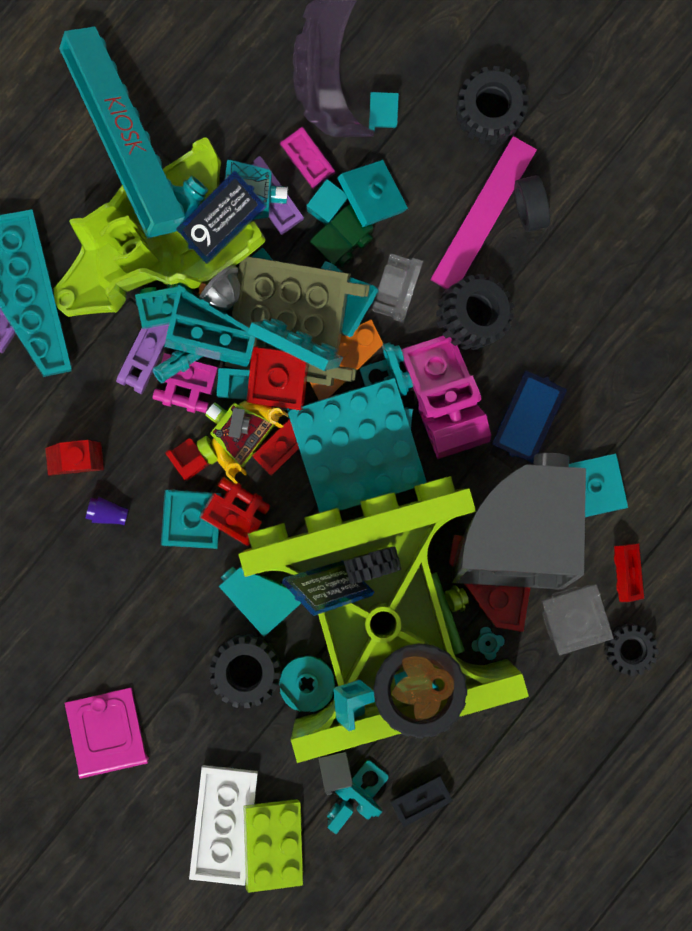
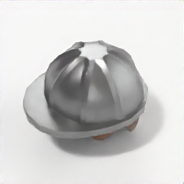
M235 265L226 267L208 284L202 282L199 288L192 289L194 295L198 299L208 302L211 307L218 311L230 309L238 301L240 295V283L237 278L238 268Z

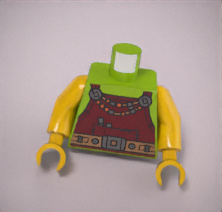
M243 401L239 405L233 403L228 411L215 402L211 405L205 414L206 417L217 424L210 433L214 437L211 445L218 458L217 462L226 471V475L230 480L237 484L235 475L238 472L247 475L246 470L242 467L245 466L252 457L251 454L258 449L275 426L283 428V425L279 424L278 420L282 415L288 417V413L280 408L247 403V401ZM233 408L247 411L246 417L251 418L248 434L243 433L242 439L228 436Z

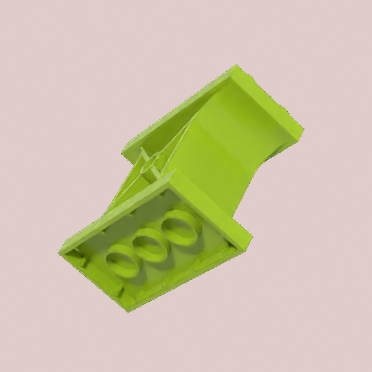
M451 476L414 486L418 499L415 502L398 506L395 492L360 501L364 514L362 517L342 522L339 508L305 517L308 530L306 533L288 537L285 524L282 523L248 534L251 548L239 553L245 577L265 571H283L302 578L345 565L344 561L353 557L388 547H396L401 570L363 581L362 583L367 587L366 590L316 606L338 686L361 680L374 691L375 678L384 660L391 653L404 646L419 643L439 647L452 655L451 657L461 666V671L466 678L467 696L465 708L460 716L529 697L523 674L508 659L487 665H474L462 661L453 653L427 560L429 543L435 532L443 524L455 517L476 512L470 489L455 490ZM386 611L393 615L391 622L385 627H376L370 623L371 618L378 612ZM414 661L401 667L396 674L405 671L411 666L422 664L435 677L441 699L437 700L433 696L427 697V705L422 706L419 704L417 696L409 699L396 686L395 678H393L391 684V696L397 709L405 716L418 720L428 719L437 715L444 708L449 696V685L446 676L437 666L426 661ZM333 698L329 705L320 712L295 719L291 743L296 761L299 763L401 734V732L392 729L383 720L375 702L365 705V714L354 718L355 730L348 731L336 720L335 701Z

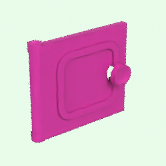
M132 687L65 703L80 779L149 762V757L144 749Z

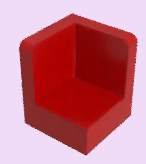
M190 438L175 449L168 450L165 453L184 480H189L210 465Z

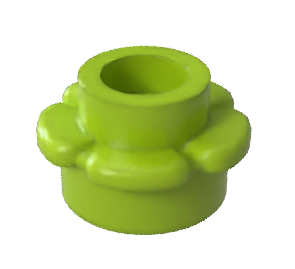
M453 585L450 590L445 591V597L452 612L457 610L464 611L465 604H468V596L465 590Z

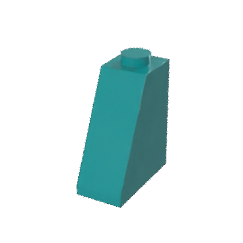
M234 567L228 570L221 577L224 582L219 586L263 636L267 635L306 599L302 592L259 573L245 577L242 567L238 570Z

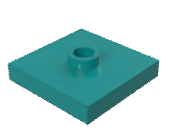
M383 160L342 173L337 178L362 227L401 214L408 209Z
M616 454L569 464V467L586 468L585 517L628 508Z
M165 490L161 535L162 546L217 549L219 529L199 518L213 493Z

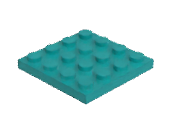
M395 377L305 404L303 410L289 409L287 411L320 513L339 508V511L360 505V501L393 492L396 494L412 489L416 485L427 483Z

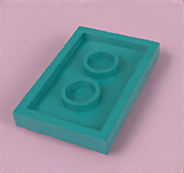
M274 318L271 321L263 319L261 322H252L247 332L323 371L338 368L343 359L342 356L336 354L337 349L326 343H322L320 346L311 341L312 337L301 331L293 333L286 329L287 324Z

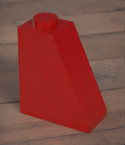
M91 440L62 442L45 448L48 476L104 470L102 445L100 442Z

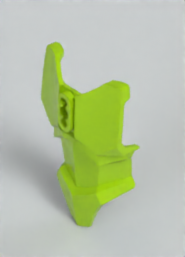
M208 138L193 143L191 151L163 168L166 178L170 179L171 183L175 186H183V182L188 180L190 176H193L207 187L206 198L201 201V211L219 194L221 161ZM122 185L109 203L102 205L83 219L75 218L69 220L82 246L72 266L53 288L55 304L68 317L106 312L117 313L126 301V292L155 280L171 285L182 283L191 289L199 288L202 282L208 284L223 269L231 265L236 266L265 242V237L254 221L250 224H238L207 256L200 251L183 231L186 227L183 224L180 225L176 232L147 238Z

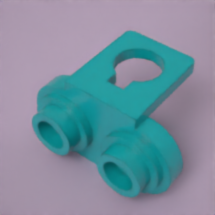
M390 342L382 344L385 360L360 368L364 385L372 384L368 376L373 369H378L382 372L387 371L389 376L385 377L384 380L395 377L400 397L405 396L408 389L413 387L408 371L403 373L399 367L400 362L404 361L402 350L399 345L394 346Z
M367 760L352 778V787L336 790L335 792L346 802L350 798L355 799L359 804L356 808L357 811L369 820L371 816L379 817L383 812V809L372 798L389 777L371 760ZM367 771H374L378 775L377 783L374 786H367L364 790L361 787L363 774Z

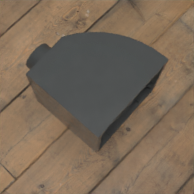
M541 453L534 455V465H525L501 481L481 504L461 538L453 563L451 583L563 590L584 576L586 468L569 467L568 455Z

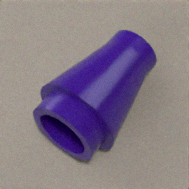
M99 496L98 499L91 497L85 519L92 520V523L125 525L128 509L122 508Z

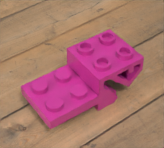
M444 336L401 349L404 357L403 364L406 371L410 374L413 389L419 401V414L437 459L488 443L491 439L487 416L477 405V402L481 400V395L473 375L470 376L458 346L450 343L452 340L450 337L445 338Z

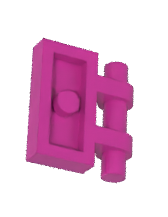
M164 353L161 363L172 357V355ZM195 361L189 365L190 368L187 371H180L166 380L167 386L165 391L154 390L153 399L162 401L163 405L171 407L173 404L187 408L188 412L195 413L199 411L206 413L209 403L199 400L200 393L212 395L219 368ZM180 386L191 389L190 397L175 394L176 387Z

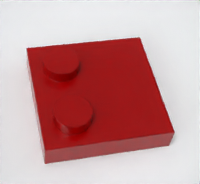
M253 346L247 403L303 410L308 363L281 349Z

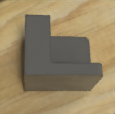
M346 752L318 758L327 795L333 794L332 791L352 787L350 764Z

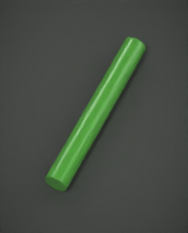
M437 572L432 573L431 576L454 654L461 653L465 650Z

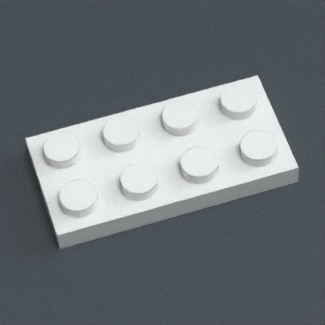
M208 765L202 766L189 879L245 886L243 806L255 803L258 771Z

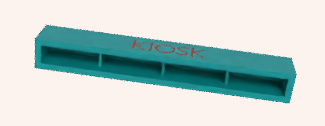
M96 27L64 31L59 49L146 237L151 238L178 231L185 218L184 208L181 203H178L174 195L173 185L170 179L166 178L162 169L161 159L155 154L151 146L148 132L144 131L138 110L133 107L128 97L127 87L125 84H122L118 76L117 66L110 59L105 40L100 37Z

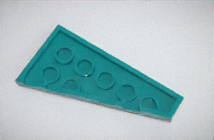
M33 210L0 215V309L43 377L70 372L72 369Z

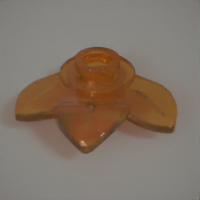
M407 657L402 660L407 677L403 678L395 686L392 695L402 703L414 704L416 719L430 718L438 712L441 700L447 699L452 694L454 680L447 671L435 669L433 664L426 658ZM435 679H441L444 682V688L441 691L433 689L432 683Z

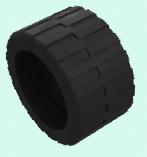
M418 643L404 646L391 653L384 660L375 678L374 696L381 717L392 729L408 737H434L443 731H447L454 722H457L466 705L467 688L466 678L461 671V666L451 657L452 655L434 645ZM410 662H430L437 666L447 678L449 685L448 700L444 708L431 718L422 720L409 718L402 714L393 702L391 684L394 675L401 667Z

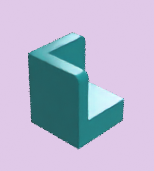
M371 92L369 132L374 133L375 127H397L399 93Z
M326 179L307 204V212L324 225H327L336 217V213L348 198L345 192Z
M219 368L217 397L247 400L250 370Z
M361 680L333 688L336 720L348 731L355 730L354 718L365 714V705L375 702L374 691Z

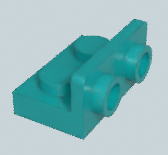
M182 283L167 285L168 289L156 290V287L140 290V294L135 295V301L142 329L168 325L178 285L193 295L192 289Z

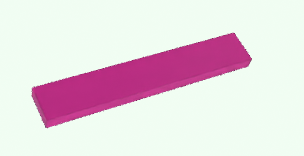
M514 136L512 137L434 272L431 281L448 289L463 279L514 191L515 181L522 177L537 149Z

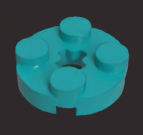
M312 655L297 657L291 660L282 671L280 694L285 703L294 710L304 712L318 711L328 704L334 692V674L329 665L320 658ZM301 678H313V690L310 691L308 688L302 690L300 688L302 685Z

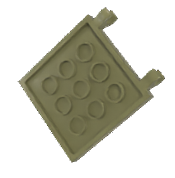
M248 256L239 263L237 278L240 283V295L238 301L233 305L232 318L250 328L252 322H261L263 319L269 321L272 318L280 320L288 325L287 330L296 333V331L304 332L312 337V342L320 346L322 343L331 345L337 349L336 354H338L347 295L368 297L370 285L350 282V273ZM255 337L254 346L279 349ZM251 359L247 367L225 362V366L250 370ZM308 363L306 382L333 386L334 378L344 381L355 380L357 369L339 366L338 368L323 371Z

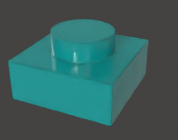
M345 800L340 805L335 803L327 814L329 818L327 828L337 834L352 815L353 805Z

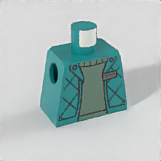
M227 160L225 187L233 179H236L258 204L243 220L268 218L270 203L287 204L288 187L272 186L271 170Z

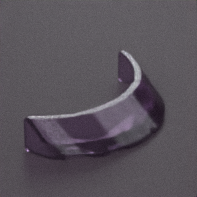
M315 0L309 3L303 14V18H306L302 34L297 35L295 42L293 80L297 100L302 101L305 109L303 114L307 120L314 123L325 134L334 137H374V130L364 127L350 112L343 97L340 84L339 60L342 39L347 21L357 0Z

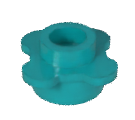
M483 627L480 629L479 637L472 642L471 647L475 652L480 651L484 654L486 659L493 660L499 648L504 645V638L501 635L493 634L489 627ZM486 641H490L489 646L485 645Z

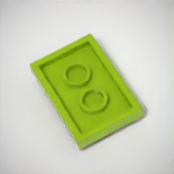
M296 799L244 805L245 876L248 893L302 886L300 801Z

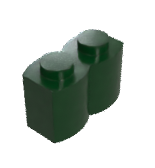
M349 204L313 237L310 244L326 262L332 263L336 267L339 265L342 268L352 259L353 255L351 253L358 246L363 249L373 239L371 234L374 227L372 225L362 227L354 209Z

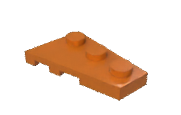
M372 320L359 325L352 337L341 334L338 355L342 356L343 359L340 367L358 370L382 347L383 342ZM334 378L333 386L311 382L310 384L318 400L331 397L346 381Z

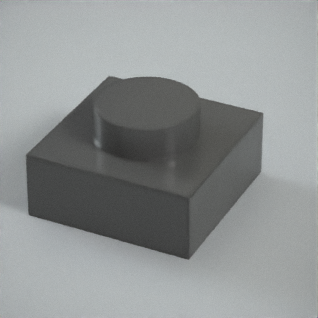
M233 408L229 437L242 439L243 433L248 434L251 418L246 417L247 411Z

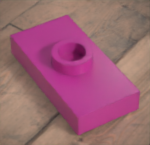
M303 127L280 143L312 189L335 174V170Z

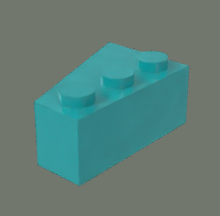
M178 285L164 347L247 367L251 359L255 337L247 333L249 330L247 326L227 314L224 315L211 307L208 302L198 299L187 292L185 288Z

